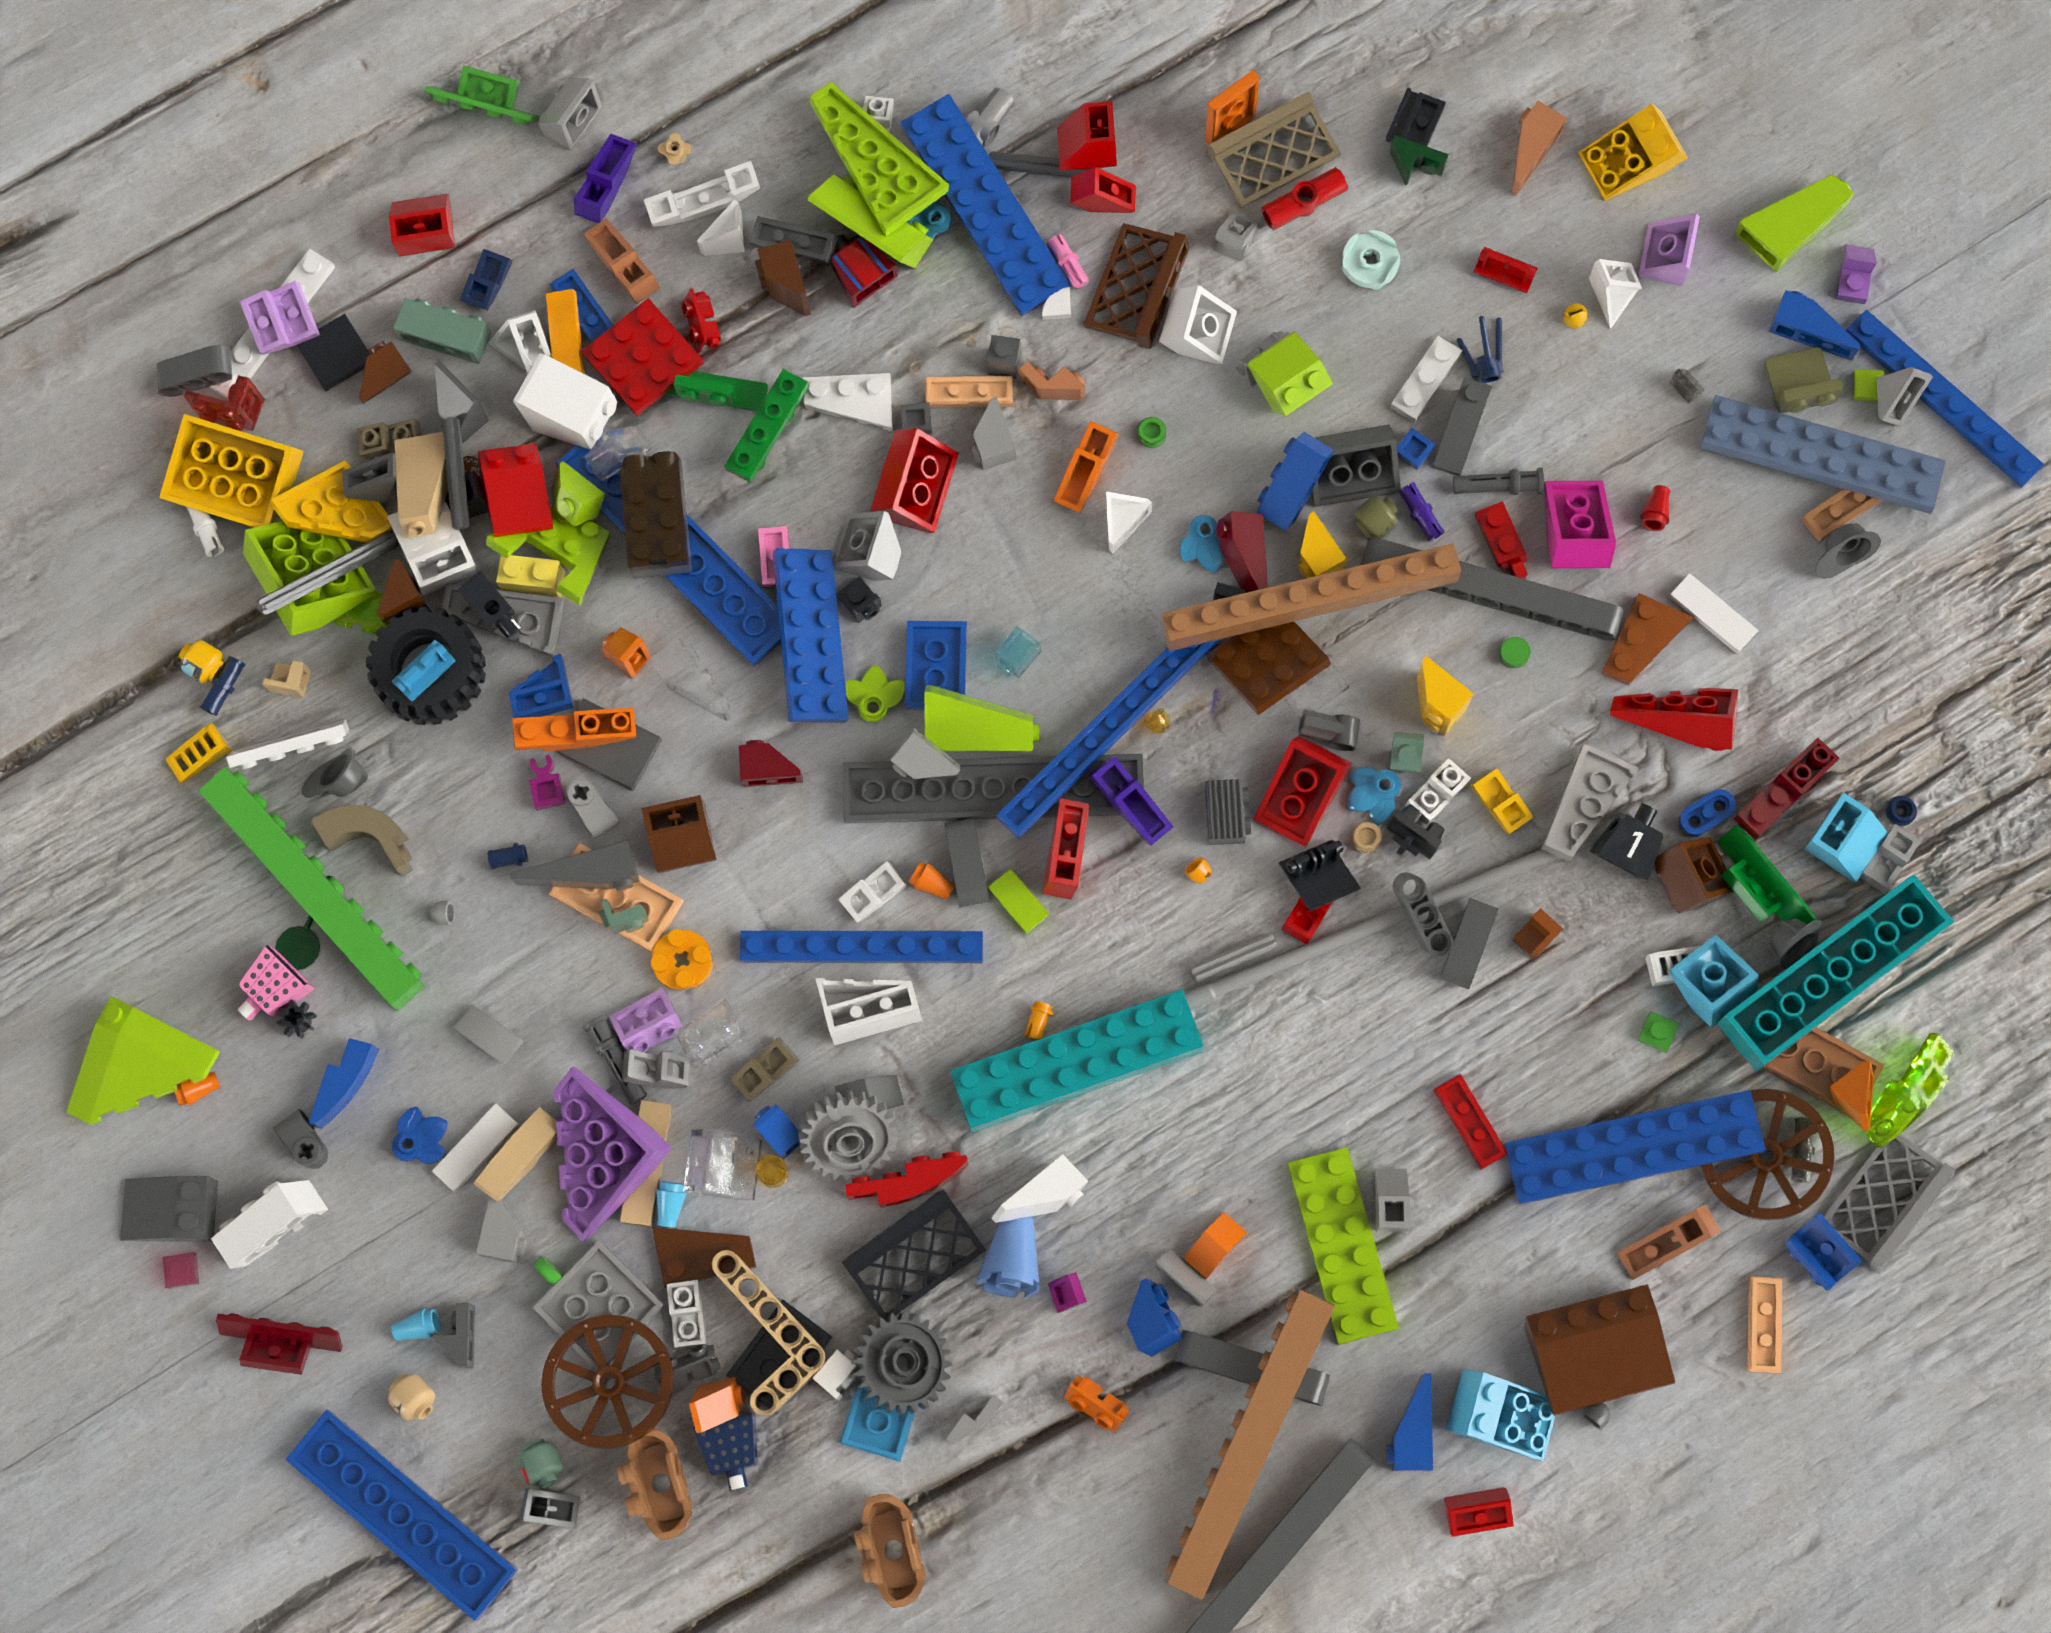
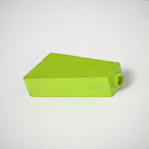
M1832 174L1745 217L1740 221L1735 235L1775 272H1778L1848 206L1854 192L1846 181L1838 179Z
M926 685L924 692L925 737L942 751H1033L1034 742H1039L1040 724H1034V715L933 685Z

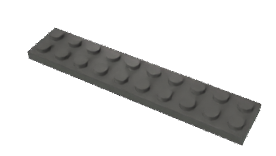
M1143 754L1103 755L1060 798L1088 803V816H1119L1120 813L1088 777V774L1110 756H1116L1131 777L1137 780L1144 788ZM1056 756L954 759L960 764V771L957 775L913 779L909 775L906 778L901 776L892 768L894 764L892 761L843 763L844 823L952 821L970 818L975 820L997 819L996 815ZM1059 799L1040 818L1056 817Z

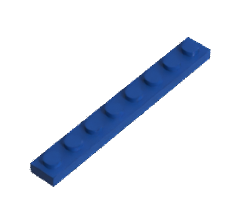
M1867 309L1847 328L1846 331L1860 344V347L1889 373L1912 367L1931 374L1933 378L1919 399L2021 488L2042 468L2044 463Z
M741 931L740 962L983 963V931Z

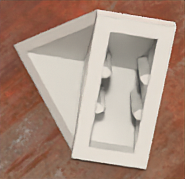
M735 199L697 240L700 253L704 256L745 252L742 213L739 202Z
M1599 259L1594 263L1589 276V281L1611 329L1637 291L1642 288L1632 264L1620 261Z
M536 310L507 319L488 342L493 348L525 369L527 373L531 370L539 353L552 358L546 335Z
M1106 492L1109 551L1112 554L1120 548L1152 512V502L1149 499Z

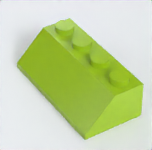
M833 174L812 192L807 199L899 262L913 268L917 267L934 240L926 234L929 229L915 220L912 224L909 222L904 223L885 237L854 180L846 174L843 178Z

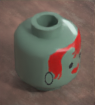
M537 1439L527 1443L520 1449L521 1454L518 1456L517 1464L526 1484L530 1486L539 1485L540 1489H544L558 1481L557 1476L562 1472L564 1466L553 1443L545 1442L544 1439Z

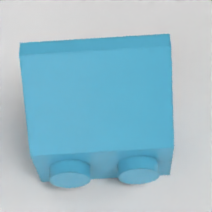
M1714 935L1672 967L1669 972L1690 1008L1711 1028L1727 1013L1758 991L1759 975L1717 935Z

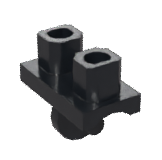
M1411 804L1402 811L1397 810L1386 828L1395 834L1392 840L1400 845L1396 852L1399 856L1402 857L1406 851H1409L1414 856L1421 853L1431 860L1442 843L1441 838L1445 829L1436 822H1431L1426 829L1417 824L1416 822L1422 814L1420 810Z

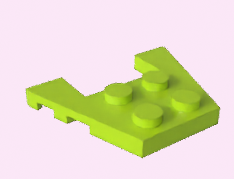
M552 506L550 507L553 529L500 537H494L492 533L487 536L486 545L505 558H508L527 541L551 558L559 560L571 572L558 584L557 592L580 605L609 540L610 532L592 520L573 526L556 513Z

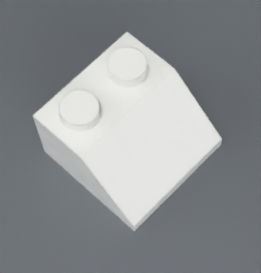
M1199 285L1174 289L1159 342L1179 355L1222 364L1237 311Z

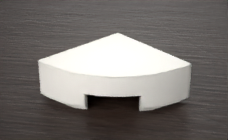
M1069 287L1059 290L1046 300L1042 311V320L1071 318Z

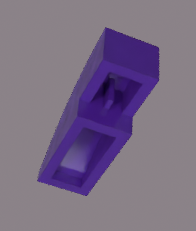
M610 133L587 169L586 181L574 198V215L596 223L603 221L625 178L636 149L635 142Z
M1110 756L1088 774V777L1112 806L1149 846H1152L1174 827L1140 783L1131 777L1116 756Z

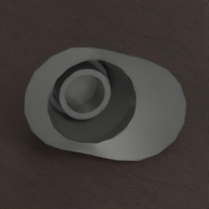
M1858 523L1846 524L1837 528L1826 539V552L1816 565L1815 572L1817 576L1823 579L1832 578L1853 565L1870 558L1880 547L1881 539L1879 535L1874 532L1865 531Z
M352 747L347 748L337 757L318 767L304 782L302 795L306 798H311L326 791L338 797H344L357 790L367 781L368 775L354 759L355 750Z
M1798 919L1782 920L1778 923V929L1772 937L1771 945L1780 959L1779 962L1782 968H1789L1815 948L1822 926L1821 920H1815L1809 924Z

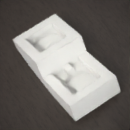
M886 861L868 878L856 883L839 898V901L854 920L860 922L892 899L908 884L893 865Z

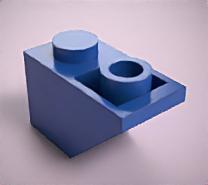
M777 1104L772 1108L769 1105L764 1107L755 1116L757 1121L753 1123V1126L782 1160L800 1146L798 1134L800 1131Z
M1145 1278L1140 1282L1127 1325L1137 1349L1153 1357L1183 1338L1178 1329L1181 1327V1323L1177 1315L1168 1306L1169 1296L1167 1291L1160 1283L1156 1284Z

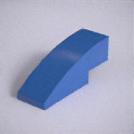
M349 1038L340 1067L327 1065L309 1124L322 1129L349 1104L363 1085L379 1051L377 1047Z

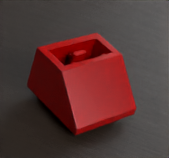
M1112 101L1084 103L1057 127L1060 171L1117 166Z
M449 194L392 202L389 212L391 242L399 257L456 248Z

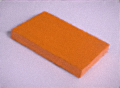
M1254 70L1208 102L1205 142L1208 146L1256 118L1260 77Z

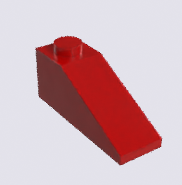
M1059 799L1042 889V894L1071 900L1078 888L1089 812L1088 803Z

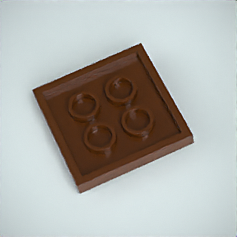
M1295 622L1231 636L1206 653L1208 661L1257 715H1260L1331 665L1328 656Z

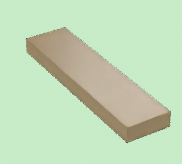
M641 1100L638 1117L650 1125L667 1142L673 1106L671 1104ZM663 1160L654 1172L623 1203L621 1223L652 1227L657 1199L656 1189L659 1188Z

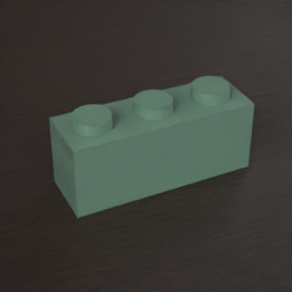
M418 298L415 301L404 299L393 327L396 336L401 341L480 364L491 336L485 320L476 315L466 317L449 307L436 308L429 302Z

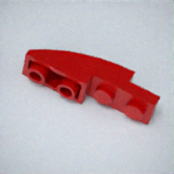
M960 1151L946 1152L942 1154V1158L930 1160L929 1155L911 1158L912 1163H905L907 1176H901V1172L882 1174L883 1179L870 1181V1176L852 1178L851 1184H845L846 1197L849 1200L878 1196L881 1208L906 1203L935 1191L955 1178L969 1165L967 1155L961 1156Z

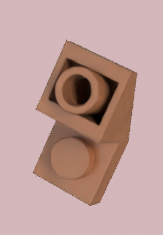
M1028 361L1019 368L1020 380L1039 399L1081 400L1085 397V381L1076 371L1070 372L1065 366L1049 380L1040 367L1036 366L1034 368Z

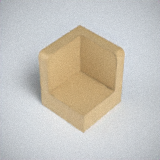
M292 660L291 665L276 663L271 679L264 678L262 684L269 692L304 698L311 670L304 662Z

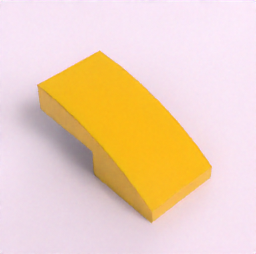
M1498 768L1493 769L1470 785L1490 814L1507 834H1511L1534 818L1519 794L1512 791Z

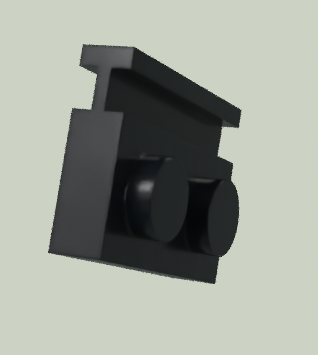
M1407 87L1385 141H1392L1394 135L1428 147L1446 102L1421 92L1418 94Z

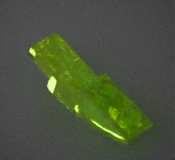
M1928 1034L1901 1080L1890 1079L1872 1108L1870 1130L1863 1131L1876 1147H1883L1916 1121L1932 1104L1950 1079L1944 1070L1953 1057L1954 1052L1940 1034Z

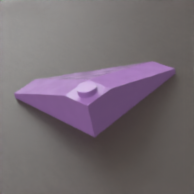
M571 1067L554 1089L555 1102H561L562 1121L556 1122L558 1146L564 1145L565 1164L559 1165L560 1189H567L568 1208L562 1209L563 1222L582 1242H586L654 1172L672 1148L650 1125L577 1068Z

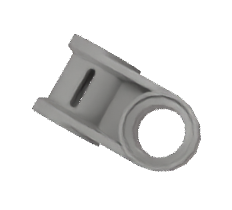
M579 779L569 785L567 790L568 798L580 816V820L594 839L619 823L613 811L602 800L589 781ZM582 791L588 798L583 801L578 797L577 793Z

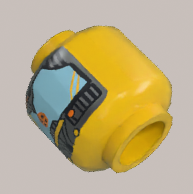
M197 640L192 645L189 643L185 644L178 658L182 659L180 663L181 671L202 684L208 681L212 682L213 678H217L225 665L223 653L204 640Z

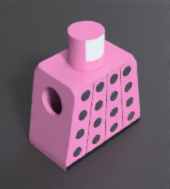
M267 945L239 983V986L249 997L237 1009L249 1021L262 1009L268 1015L275 1018L282 1014L279 1008L285 1009L289 1007L290 1000L296 1003L310 994L315 987L276 949Z

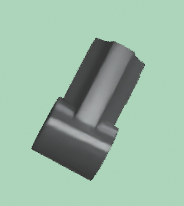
M1305 709L1299 720L1298 736L1329 743L1330 747L1337 750L1354 751L1360 719L1344 714L1331 716Z

